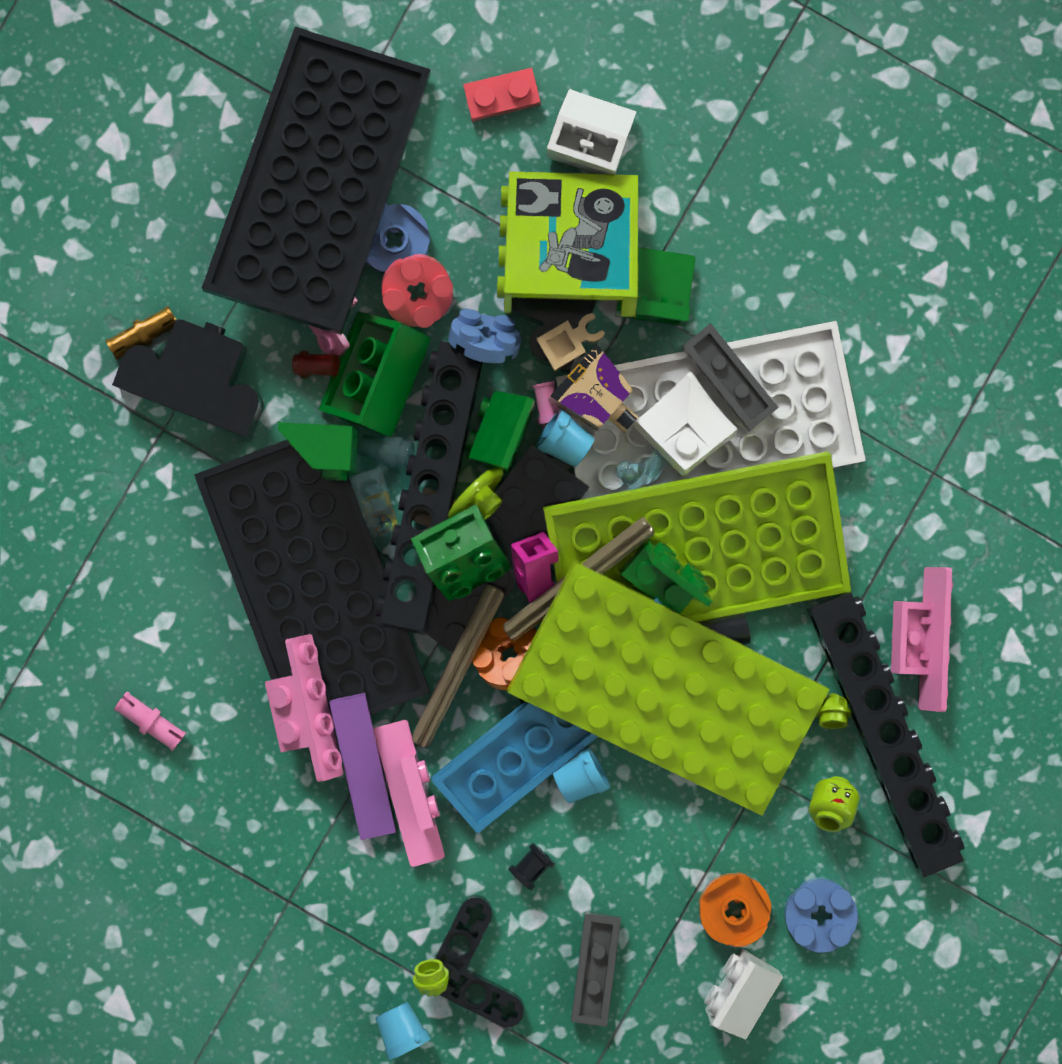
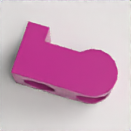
M544 532L511 544L516 584L526 594L529 603L555 585L551 579L550 564L559 561L558 550Z

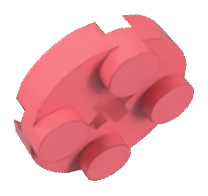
M413 254V256L404 259L400 258L394 261L383 275L381 281L383 304L392 318L407 326H419L421 328L431 326L435 321L444 316L452 302V281L445 267L431 256ZM419 282L423 283V290L426 294L423 297L418 296L416 299L410 298L409 285L417 286Z

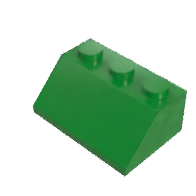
M357 311L347 336L350 347L339 357L318 410L392 438L408 395L413 388V383L422 360L426 355L431 337L401 322Z

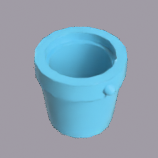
M559 409L543 429L535 448L544 454L547 453L576 467L590 450L594 437L573 420L569 413Z
M590 747L580 751L577 756L553 773L556 784L568 803L610 789V783L605 771Z
M408 1001L375 1018L386 1048L384 1051L389 1060L397 1058L431 1040L427 1029H424Z

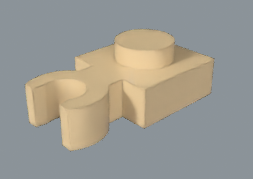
M593 313L585 315L580 320L579 326L575 329H572L570 323L566 321L536 339L554 372L586 354L582 343H595L604 337L605 333L603 330L596 334H589L586 331L585 326L595 319Z

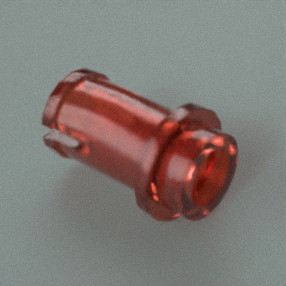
M302 350L299 354H294L292 371L294 375H299L302 379H307L309 375L338 376L340 359L336 355L337 353L309 354L308 351Z

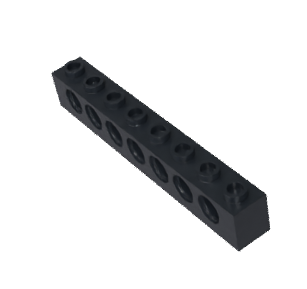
M440 341L438 352L432 351L428 372L433 373L431 386L425 385L422 393L421 406L426 407L423 420H417L413 440L419 443L416 455L410 454L406 475L411 476L409 489H402L398 510L404 511L401 525L395 524L393 528L391 545L396 546L394 559H387L383 575V581H388L386 596L379 595L375 614L381 617L380 624L383 627L422 635L426 634L436 585L427 575L422 562L417 566H410L405 563L404 559L409 550L415 549L411 538L449 519L448 514L454 502L483 362L465 356V348L458 344L455 349L450 343ZM456 376L461 380V385L457 389L450 391L442 387V382L445 378ZM442 410H448L454 414L452 422L447 425L437 424L434 418ZM433 445H442L447 449V452L442 459L432 460L427 456L429 448ZM427 479H433L439 483L437 492L432 495H424L419 491L421 483ZM427 514L432 518L431 525L426 530L419 531L412 527V521L417 515ZM404 584H412L417 589L416 596L408 602L400 601L397 598V591Z
M847 592L807 608L806 610L843 698L847 700L848 707L852 711L851 717L917 873L925 878L963 862L964 859L960 852L965 849L963 841L956 829L952 831L946 819V817L951 816L950 810L943 796L937 797L932 784L937 782L929 763L923 764L918 753L922 749L921 741L914 729L909 731L904 717L908 716L907 708L900 696H894L890 684L894 683L892 672L887 663L881 664L876 651L880 650V645L872 629L867 631L862 618L866 616V611L858 596L853 598L852 593ZM844 622L850 623L854 628L853 638L846 643L840 641L837 636V629ZM862 655L868 662V668L863 675L857 676L851 669V663L855 657ZM872 689H878L882 695L881 704L874 709H870L865 702L866 694ZM891 722L896 728V734L892 740L883 742L879 735L880 728L883 724ZM906 756L909 759L910 767L905 774L897 775L893 768L894 762L898 757ZM920 789L924 795L922 804L917 808H910L908 805L909 794L913 790ZM929 823H935L938 829L936 837L931 841H924L922 838L924 826Z

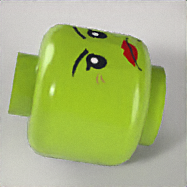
M834 776L822 779L814 787L808 808L809 815L815 824L824 831L839 832L842 829H846L854 822L860 800L859 793L843 777Z

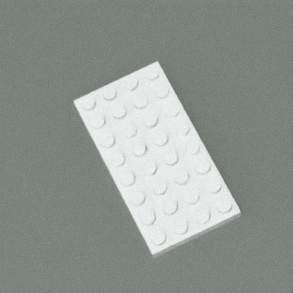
M837 321L727 343L779 407L750 431L743 425L685 351L614 365L633 389L631 394L623 401V404L634 412L638 418L659 402L691 371L715 405L737 428V432L732 439L683 477L634 428L635 422L623 433L607 419L599 430L596 431L571 415L573 420L594 437L590 450L584 459L574 467L575 476L589 486V489L580 500L829 451L832 456L833 468L866 461ZM568 375L556 377L557 388Z

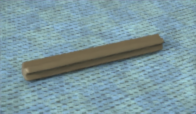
M640 518L582 564L600 574H604L652 537L655 533L653 527L645 518ZM565 577L504 623V631L510 639L517 641L543 621Z
M489 584L485 587L412 734V741L417 745L426 748L430 746L503 600L504 593L500 588Z

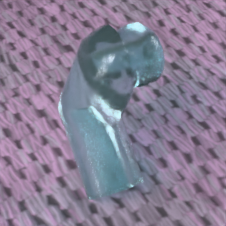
M655 449L645 463L631 464L629 461H622L616 468V475L624 484L629 486L650 484L668 461Z

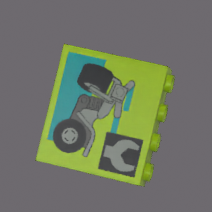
M509 171L508 186H501V207H507L508 209L507 215H500V237H506V246L499 245L498 267L505 268V276H498L497 298H504V313H511L512 297L621 300V316L635 317L638 297V175Z

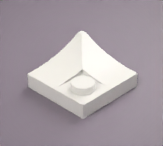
M691 371L659 402L635 421L634 426L683 477L732 439L737 432V428L715 405Z

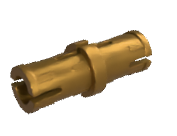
M166 306L161 311L141 322L139 319L133 321L132 327L105 341L115 359L119 360L133 346L145 344L148 347L153 344L151 340L173 329L177 320L169 306Z

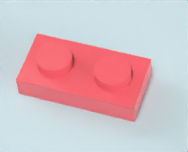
M532 68L463 84L472 122L541 105Z

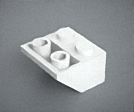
M569 89L547 146V158L594 174L616 175L636 111Z
M742 948L738 956L734 953L730 956L723 969V973L726 976L720 986L713 985L705 998L704 1004L708 1005L705 1010L711 1025L746 1040L783 976L778 969Z

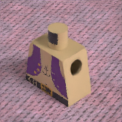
M597 345L591 349L548 399L552 404L596 431L609 419L625 433L638 418L634 412L623 404V401L633 391L632 387Z

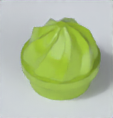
M831 693L826 696L816 717L819 718V726L822 728L841 729L848 726V718L852 716V711L849 709L845 698Z
M428 959L416 965L413 983L421 994L428 997H437L446 990L449 972L443 967V963L440 960Z

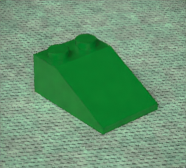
M494 391L492 398L485 396L478 413V417L483 418L478 432L475 430L471 431L464 449L470 452L468 459L488 468L497 467L504 474L509 475L535 410V399L500 391Z

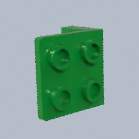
M638 247L636 316H621V300H617L615 317L685 327L690 313V307L688 306L695 256Z
M477 505L411 538L427 575L448 601L464 598L473 589L486 582L500 579L505 572L512 569L509 560L494 540Z
M650 539L646 540L620 570L624 578L653 600L658 598L664 606L678 613H681L694 597L707 607L713 602L708 592L710 586L703 580L705 576L690 563H687L684 567L675 558L677 554L662 541L656 545Z

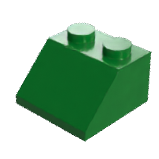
M278 422L280 433L314 470L322 473V478L333 481H347V475H356L359 432L353 426Z

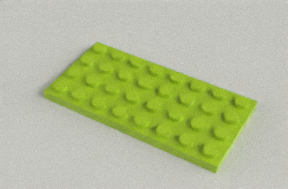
M829 451L543 507L549 540L558 550L559 561L553 563L557 582L567 575L574 560L582 564L637 520L645 518L655 532L649 539L656 545L662 541L677 554L675 558L684 567L687 563L692 564L705 576L703 580L710 586L708 592L713 602L709 607L694 597L680 613L696 622L851 592L832 456ZM639 547L602 574L650 598L620 573V570Z
M575 560L507 688L508 693L763 816L830 690L826 686Z

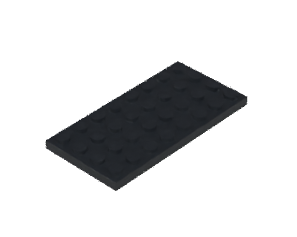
M294 27L203 282V292L342 336L431 75V69Z
M287 439L194 474L271 680L293 675L285 644L286 639L311 634L318 652L319 667L322 680L325 683L326 697L332 719L330 700L365 693L370 715L431 692L409 633L383 627L380 624L381 617L375 615L379 595L386 596L388 581H383L384 567L349 475H347V481L325 480V478H322V473L314 470Z

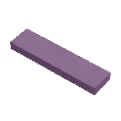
M361 693L330 700V708L360 840L396 833L366 694Z

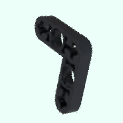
M473 895L466 898L462 903L434 958L440 960L443 963V967L450 970L449 977L459 982L460 975L467 978L461 985L459 995L453 993L456 985L448 982L446 990L440 996L502 1027H514L523 1018L524 1004L522 999L516 993L467 969L492 917V906L489 900L480 895ZM478 903L483 906L482 912L486 916L484 919L481 917L476 919L472 930H478L479 932L475 936L467 928L457 927V925L461 921L466 926L470 918V912L466 910L467 907L474 908ZM456 935H463L470 941V949L464 954H455L450 948V940ZM477 983L485 988L486 997L483 1001L473 1003L467 999L465 991L471 984ZM494 991L499 994L496 997V1002L502 1005H507L509 1001L514 1002V1010L518 1013L516 1015L509 1014L507 1018L501 1016L502 1009L494 1004L491 1011L486 1010L485 1008L491 1001L492 992Z

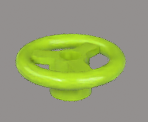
M493 467L477 478L453 504L448 518L474 505L478 506L485 520L489 518L503 502L493 492L502 479L503 471Z

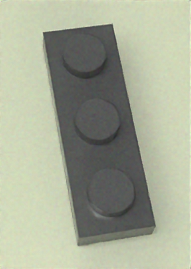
M711 323L682 346V349L748 431L752 430L779 408Z
M585 912L571 1022L607 1027L621 916Z

